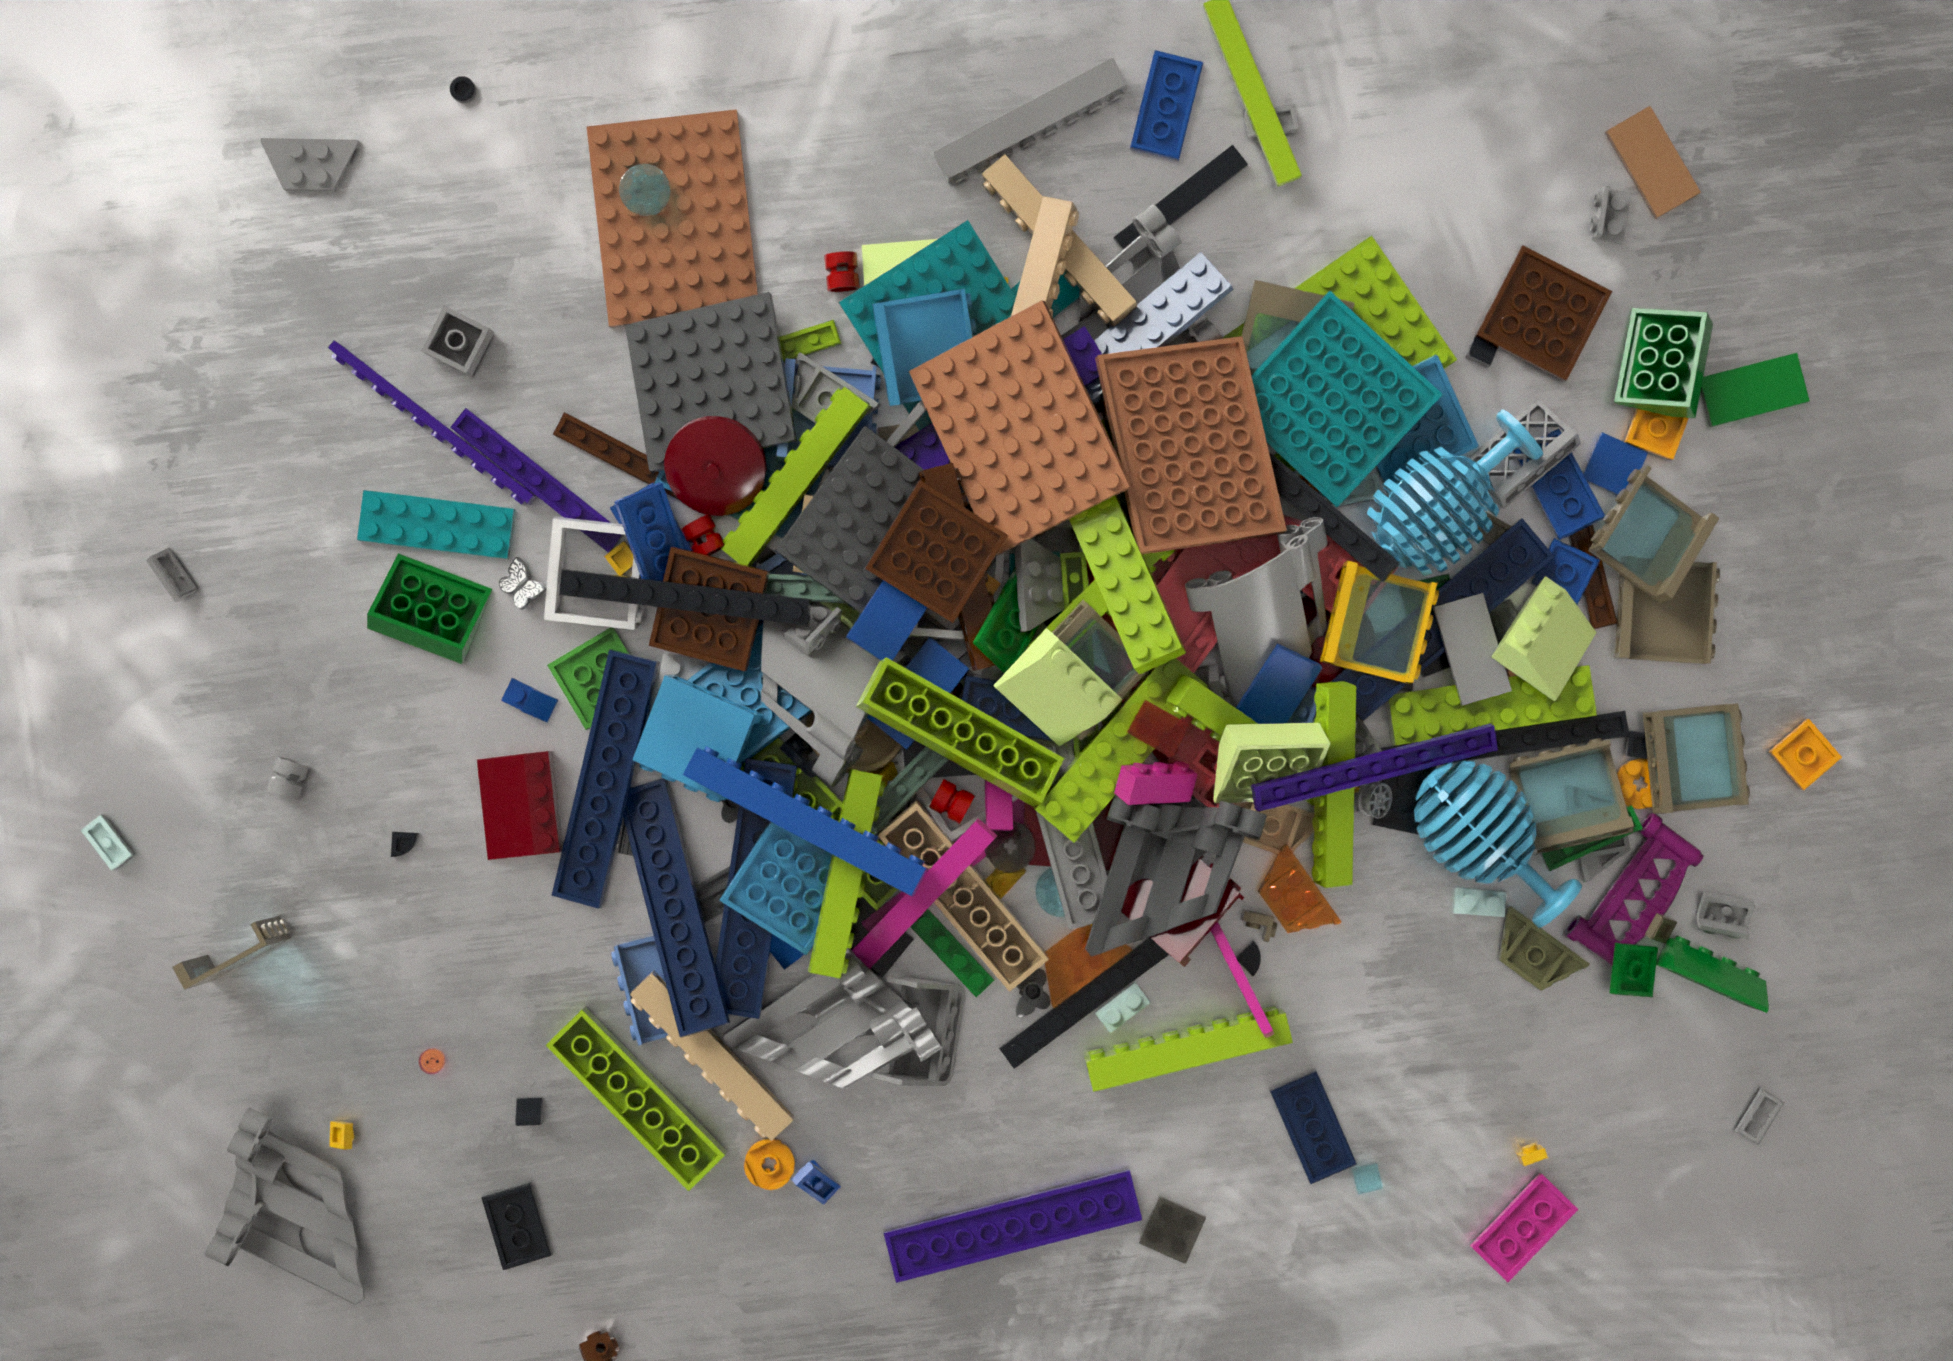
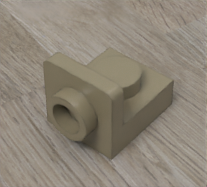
M1245 909L1242 910L1240 919L1246 922L1245 926L1260 929L1261 925L1265 926L1262 935L1263 941L1269 942L1270 937H1275L1277 923L1274 922L1273 916Z

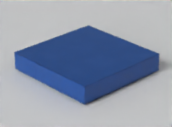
M1601 432L1583 474L1588 483L1618 495L1629 484L1627 479L1632 471L1642 468L1648 452Z
M1554 538L1549 550L1555 557L1535 574L1531 584L1537 586L1546 576L1565 589L1576 605H1578L1600 560Z

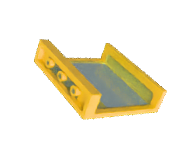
M1344 562L1320 662L1407 684L1413 683L1414 679H1418L1421 671V665L1418 662L1420 654H1424L1427 646V640L1424 637L1426 629H1430L1433 621V615H1430L1432 605H1435L1438 600L1439 590H1436L1437 583H1425L1393 574L1383 583L1365 567L1357 566L1358 563Z

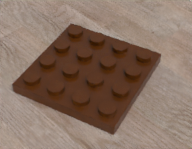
M1522 245L1475 336L1565 382L1613 291Z
M919 480L865 569L954 623L1008 535Z
M671 547L663 581L765 593L770 571L678 547ZM657 607L649 646L737 670L747 671L759 619Z

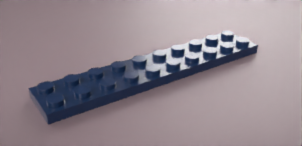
M1521 518L1438 588V600L1432 607L1483 593L1488 612L1490 613L1555 556L1525 520ZM1422 603L1354 661L1405 673ZM1432 607L1430 615H1433L1432 625L1429 630L1426 629L1424 637L1427 640L1426 650L1423 655L1420 654L1418 662L1421 665V671L1445 652ZM1347 668L1330 681H1345L1356 686V715L1361 721L1367 719L1407 684Z
M609 650L551 896L598 909L602 908L636 761L632 759L644 730L660 663L658 661L616 650Z
M746 758L744 772L749 774L753 770L765 777L763 782L770 786L776 782L787 788L786 794L793 797L797 765ZM740 805L727 887L770 822ZM724 904L715 966L727 1012L730 1015L760 1019L773 934Z
M661 778L630 788L623 818L679 1037H687L729 1024L730 1020L668 781Z

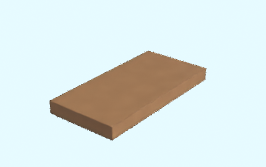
M1651 106L1605 132L1655 219L1701 193Z

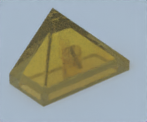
M1008 854L986 877L985 881L1002 899L1027 870Z

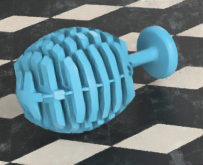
M1501 409L1496 415L1499 426L1507 436L1477 463L1464 455L1453 456L1442 447L1433 450L1439 457L1437 459L1429 452L1423 451L1418 454L1419 460L1423 465L1412 458L1405 464L1408 472H1410L1409 474L1401 468L1393 474L1398 485L1390 479L1383 484V488L1389 494V497L1379 490L1374 494V501L1380 507L1381 513H1377L1371 507L1367 511V515L1374 521L1373 523L1377 527V533L1374 534L1372 532L1375 542L1400 562L1398 566L1403 568L1412 566L1425 577L1433 574L1426 566L1431 564L1437 571L1442 573L1448 569L1446 567L1447 564L1442 558L1447 559L1454 565L1461 560L1456 549L1465 555L1473 550L1471 543L1467 539H1470L1475 544H1479L1484 539L1481 531L1477 529L1478 526L1486 533H1489L1493 528L1492 522L1487 517L1485 511L1488 510L1497 517L1500 509L1488 494V490H1494L1488 472L1517 447L1534 460L1539 459L1543 455V451L1536 440L1509 412Z
M1459 761L1443 778L1441 777L1453 766V762L1433 770L1423 780L1417 792L1416 801L1430 787L1431 789L1417 802L1414 808L1415 822L1420 823L1417 827V832L1420 838H1427L1423 843L1427 851H1435L1433 858L1439 864L1446 862L1444 865L1445 869L1451 873L1458 872V876L1466 880H1471L1475 877V882L1490 884L1496 878L1499 879L1498 882H1501L1517 874L1543 900L1533 914V923L1538 928L1550 923L1576 898L1582 889V884L1577 879H1570L1554 890L1528 864L1535 849V844L1533 843L1537 831L1536 822L1532 823L1534 814L1531 805L1525 806L1527 798L1522 791L1515 793L1518 789L1517 785L1512 780L1504 782L1506 775L1502 772L1495 771L1491 773L1492 767L1485 764L1475 767L1476 763L1474 761Z

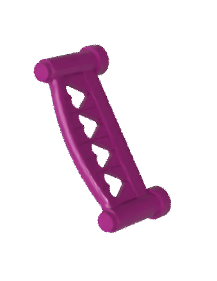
M1653 812L1642 822L1641 826L1643 829L1638 831L1646 840L1590 918L1586 920L1581 915L1576 916L1564 933L1573 942L1579 941L1611 966L1613 965L1615 943L1636 945L1645 937V933L1656 913L1665 915L1681 887L1688 866L1696 867L1704 857L1701 850L1662 823L1663 819L1657 814H1653ZM1654 858L1672 859L1675 862V867L1669 870L1667 878L1662 879L1659 876ZM1639 879L1658 880L1660 882V888L1654 891L1653 898H1645ZM1624 900H1642L1645 902V909L1639 911L1637 919L1632 920L1630 918ZM1609 920L1628 921L1631 928L1629 931L1624 932L1625 936L1622 940L1615 938Z

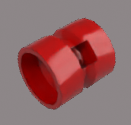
M841 251L824 255L825 270L830 273L826 277L828 292H848L860 289L859 274L855 272V269L858 267L856 252ZM846 268V271L837 272V269Z
M710 515L702 516L681 529L687 542L693 543L691 547L693 552L711 556L720 551L725 545L720 533H715L716 525ZM706 537L707 541L703 542L702 538Z
M943 779L929 808L940 814L947 812V818L960 824L975 795L964 789L957 791L955 784Z

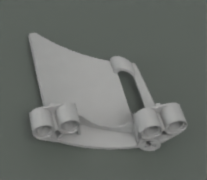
M1154 204L1133 219V223L1140 236L1105 265L1112 273L1125 262L1131 261L1134 268L1133 276L1124 282L1122 286L1136 300L1137 304L1180 269L1173 250L1182 241L1177 232L1167 224L1164 215ZM1079 290V323L1099 311L1093 303L1089 306L1080 295L1082 293L1081 290ZM1204 314L1166 346L1223 339L1218 329L1209 322L1207 315ZM1110 322L1106 324L1109 328L1112 326ZM1104 398L1094 405L1098 414L1101 412L1099 403L1103 402Z
M1312 517L1305 519L1301 522L1300 526L1286 525L1287 531L1284 534L1277 533L1281 553L1262 566L1238 578L1233 579L1232 573L1224 570L1211 574L1207 580L1196 578L1185 584L1190 610L1195 612H1212L1231 705L1235 708L1277 643L1309 658L1312 654V643L1319 636H1323L1327 629L1318 552L1328 544L1322 518ZM1311 582L1317 617L1307 626L1300 591Z
M764 620L761 701L820 754L812 771L830 786L834 787L842 780L847 768L854 765L863 752V749L856 744L854 738L866 712L857 708L856 705L880 660L845 638L850 629L843 623L835 633H830L826 637L823 646L819 650L814 649L808 656L784 639L785 632L793 625L792 623ZM899 650L893 661L904 666L908 655ZM778 685L814 712L815 720L810 728L777 704Z

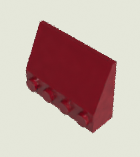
M553 751L477 759L488 860L562 852L563 840Z

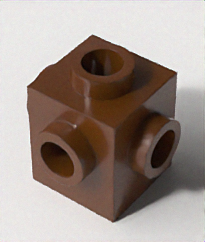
M601 1331L592 1333L586 1337L587 1341L579 1344V1350L584 1361H614L617 1359L616 1352L620 1351L616 1338L614 1336L610 1338L608 1332L603 1334ZM597 1349H603L604 1352H603V1353H599V1352H597L596 1350H597Z

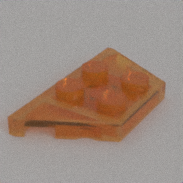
M1286 843L1282 845L1259 887L1258 893L1285 931L1292 933L1305 928L1314 929L1322 925L1340 924L1342 921Z
M1091 926L1079 927L1067 934L1045 951L1049 957V960L1045 962L1052 1006L1054 1008L1133 951L1132 948L1128 945H1123L1091 957L1085 950Z

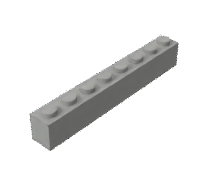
M1114 58L935 151V159L948 183L952 181L959 183L968 178V173L975 169L978 172L991 165L990 161L998 157L1000 159L1004 154L1009 157L1013 154V149L1019 146L1022 148L1028 147L1035 142L1034 138L1042 134L1048 136L1058 130L1057 126L1066 122L1069 125L1077 121L1081 113L1087 110L1089 113H1092L1102 107V102L1108 99L1111 101L1119 99L1124 95L1123 91L1126 90L1127 83Z

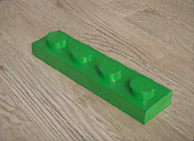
M1632 805L1626 808L1629 817H1632L1634 824L1633 832L1541 853L1548 871L1557 869L1643 829Z
M929 909L910 926L975 997L979 996L995 981Z

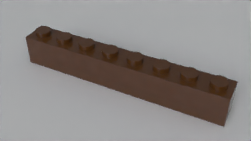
M953 463L929 468L919 473L922 482L962 507H968L966 495L964 492L961 493L958 484L961 482L960 472L958 468H954ZM987 572L983 575L958 616L973 671L995 666L973 644L974 639L995 604L993 595L987 591L985 584L988 582Z

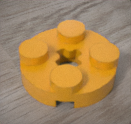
M1633 759L1621 765L1616 773L1625 805H1632L1634 809L1652 807L1648 760ZM1643 777V782L1646 783V786L1637 791V786L1633 784V781Z
M765 1138L754 1143L747 1152L744 1162L745 1174L753 1185L765 1190H775L784 1186L790 1180L795 1169V1157L792 1150L787 1144L777 1138L772 1141L769 1138ZM767 1157L771 1160L775 1159L777 1162L774 1165L775 1169L772 1171L769 1168L764 1169L763 1167Z

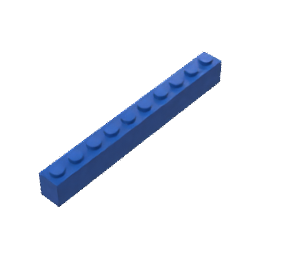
M705 746L704 750L696 748L683 773L684 776L910 896L915 895L928 870L923 866L925 861L912 854L908 859L900 854L902 849L889 842L886 846L878 843L879 837L866 830L863 834L854 830L855 824L844 818L838 822L831 818L833 813L821 806H819L818 810L808 806L810 800L796 794L795 798L787 795V788L776 782L770 786L763 782L764 776L753 770L749 774L740 770L742 765L728 758L727 762L717 758L719 752Z

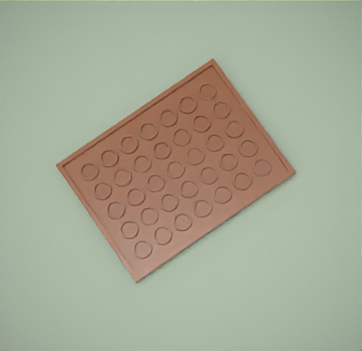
M737 109L586 126L609 327L625 326L634 322L758 294Z
M1045 301L1037 302L909 371L950 462L960 472V484L974 514L1008 535L996 556L1132 487Z
M1242 336L1097 355L1095 360L1115 452L1132 486L1125 490L1124 493L1134 538L1141 554L1277 535V533L1284 534L1287 531Z

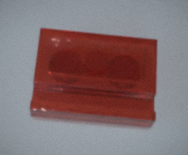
M1144 699L1143 704L1126 732L1172 758L1190 725Z

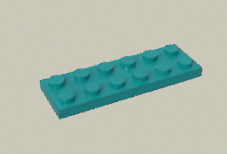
M363 490L357 540L509 559L515 509Z

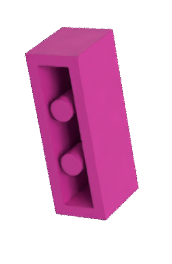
M1175 761L1169 764L1154 762V764L1133 763V765H1122L1114 794L1128 805L1190 802L1198 774L1190 769L1187 763L1182 761Z

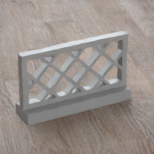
M1540 399L1535 401L1516 419L1526 427L1529 433L1530 427H1544L1543 438H1534L1537 443H1543V455L1539 459L1534 460L1526 454H1509L1503 459L1505 460V470H1491L1488 472L1489 477L1504 476V482L1496 489L1494 488V490H1488L1503 509L1581 445L1578 432L1572 427L1569 428ZM1540 409L1545 413V421H1531V415ZM1548 427H1559L1563 431L1558 437H1547ZM1501 430L1469 458L1475 462L1480 460L1507 435ZM1509 460H1523V466L1519 470H1509Z

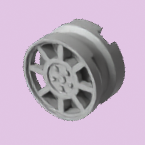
M1377 782L1358 786L1360 788L1359 792L1354 794V806L1358 808L1356 811L1359 814L1370 815L1374 818L1384 817L1392 803L1391 788L1385 783Z

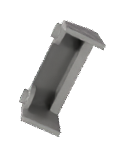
M887 976V982L902 985L901 995L903 1000L913 1004L912 1009L917 1007L943 1048L923 1062H921L913 1049L889 1064V1073H872L871 1078L898 1085L946 1086L951 1081L954 1071L965 1000L964 989L959 985L910 977Z

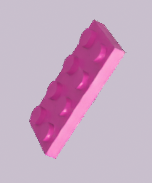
M1539 1173L1470 1246L1498 1274L1509 1282L1579 1209L1543 1174Z

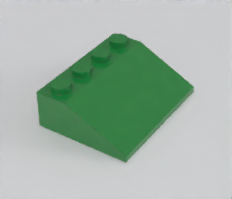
M1632 308L1614 399L1615 404L1671 417L1696 418L1713 328L1708 312Z
M398 553L367 613V629L462 664L472 645L492 589Z
M1676 935L1675 939L1669 938L1663 945L1657 959V966L1747 1007L1765 1013L1768 1012L1767 985L1765 980L1759 978V972L1748 967L1743 971L1736 967L1737 962L1724 956L1719 960L1713 957V951L1699 946L1697 950L1689 946L1691 941Z

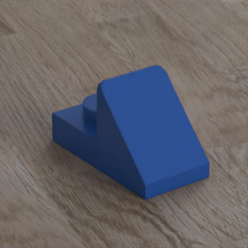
M511 678L501 701L521 710L523 713L548 723L558 699L515 678Z
M815 1160L809 1161L791 1179L797 1187L823 1205L841 1187Z

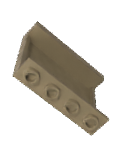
M1631 556L1620 558V563L1639 577L1643 576L1652 559ZM1694 562L1674 597L1661 604L1619 574L1618 624H1616L1614 658L1711 664V659L1715 657V644H1712V635L1716 633L1717 629L1714 609L1718 606V594L1715 593V585L1720 579V569L1717 568V562Z

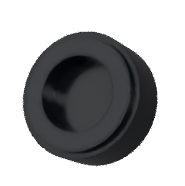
M459 76L451 82L450 93L456 101L467 103L475 97L476 86L470 78Z

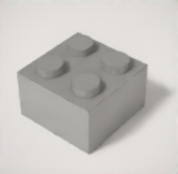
M444 306L421 351L472 377L494 332L490 328Z

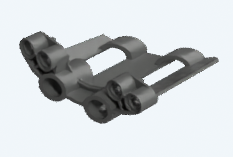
M1115 795L1107 820L1124 825L1085 950L1092 957L1216 913L1244 837L1260 840L1267 815L1224 801H1220L1218 808L1182 807L1165 804L1128 805ZM1206 852L1216 854L1204 895L1180 903L1192 865ZM1141 879H1151L1153 883L1142 917L1117 925L1129 886Z

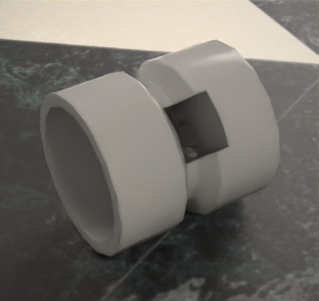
M277 756L273 768L276 775L270 778L267 791L286 798L299 800L303 788L300 781L306 778L309 765Z

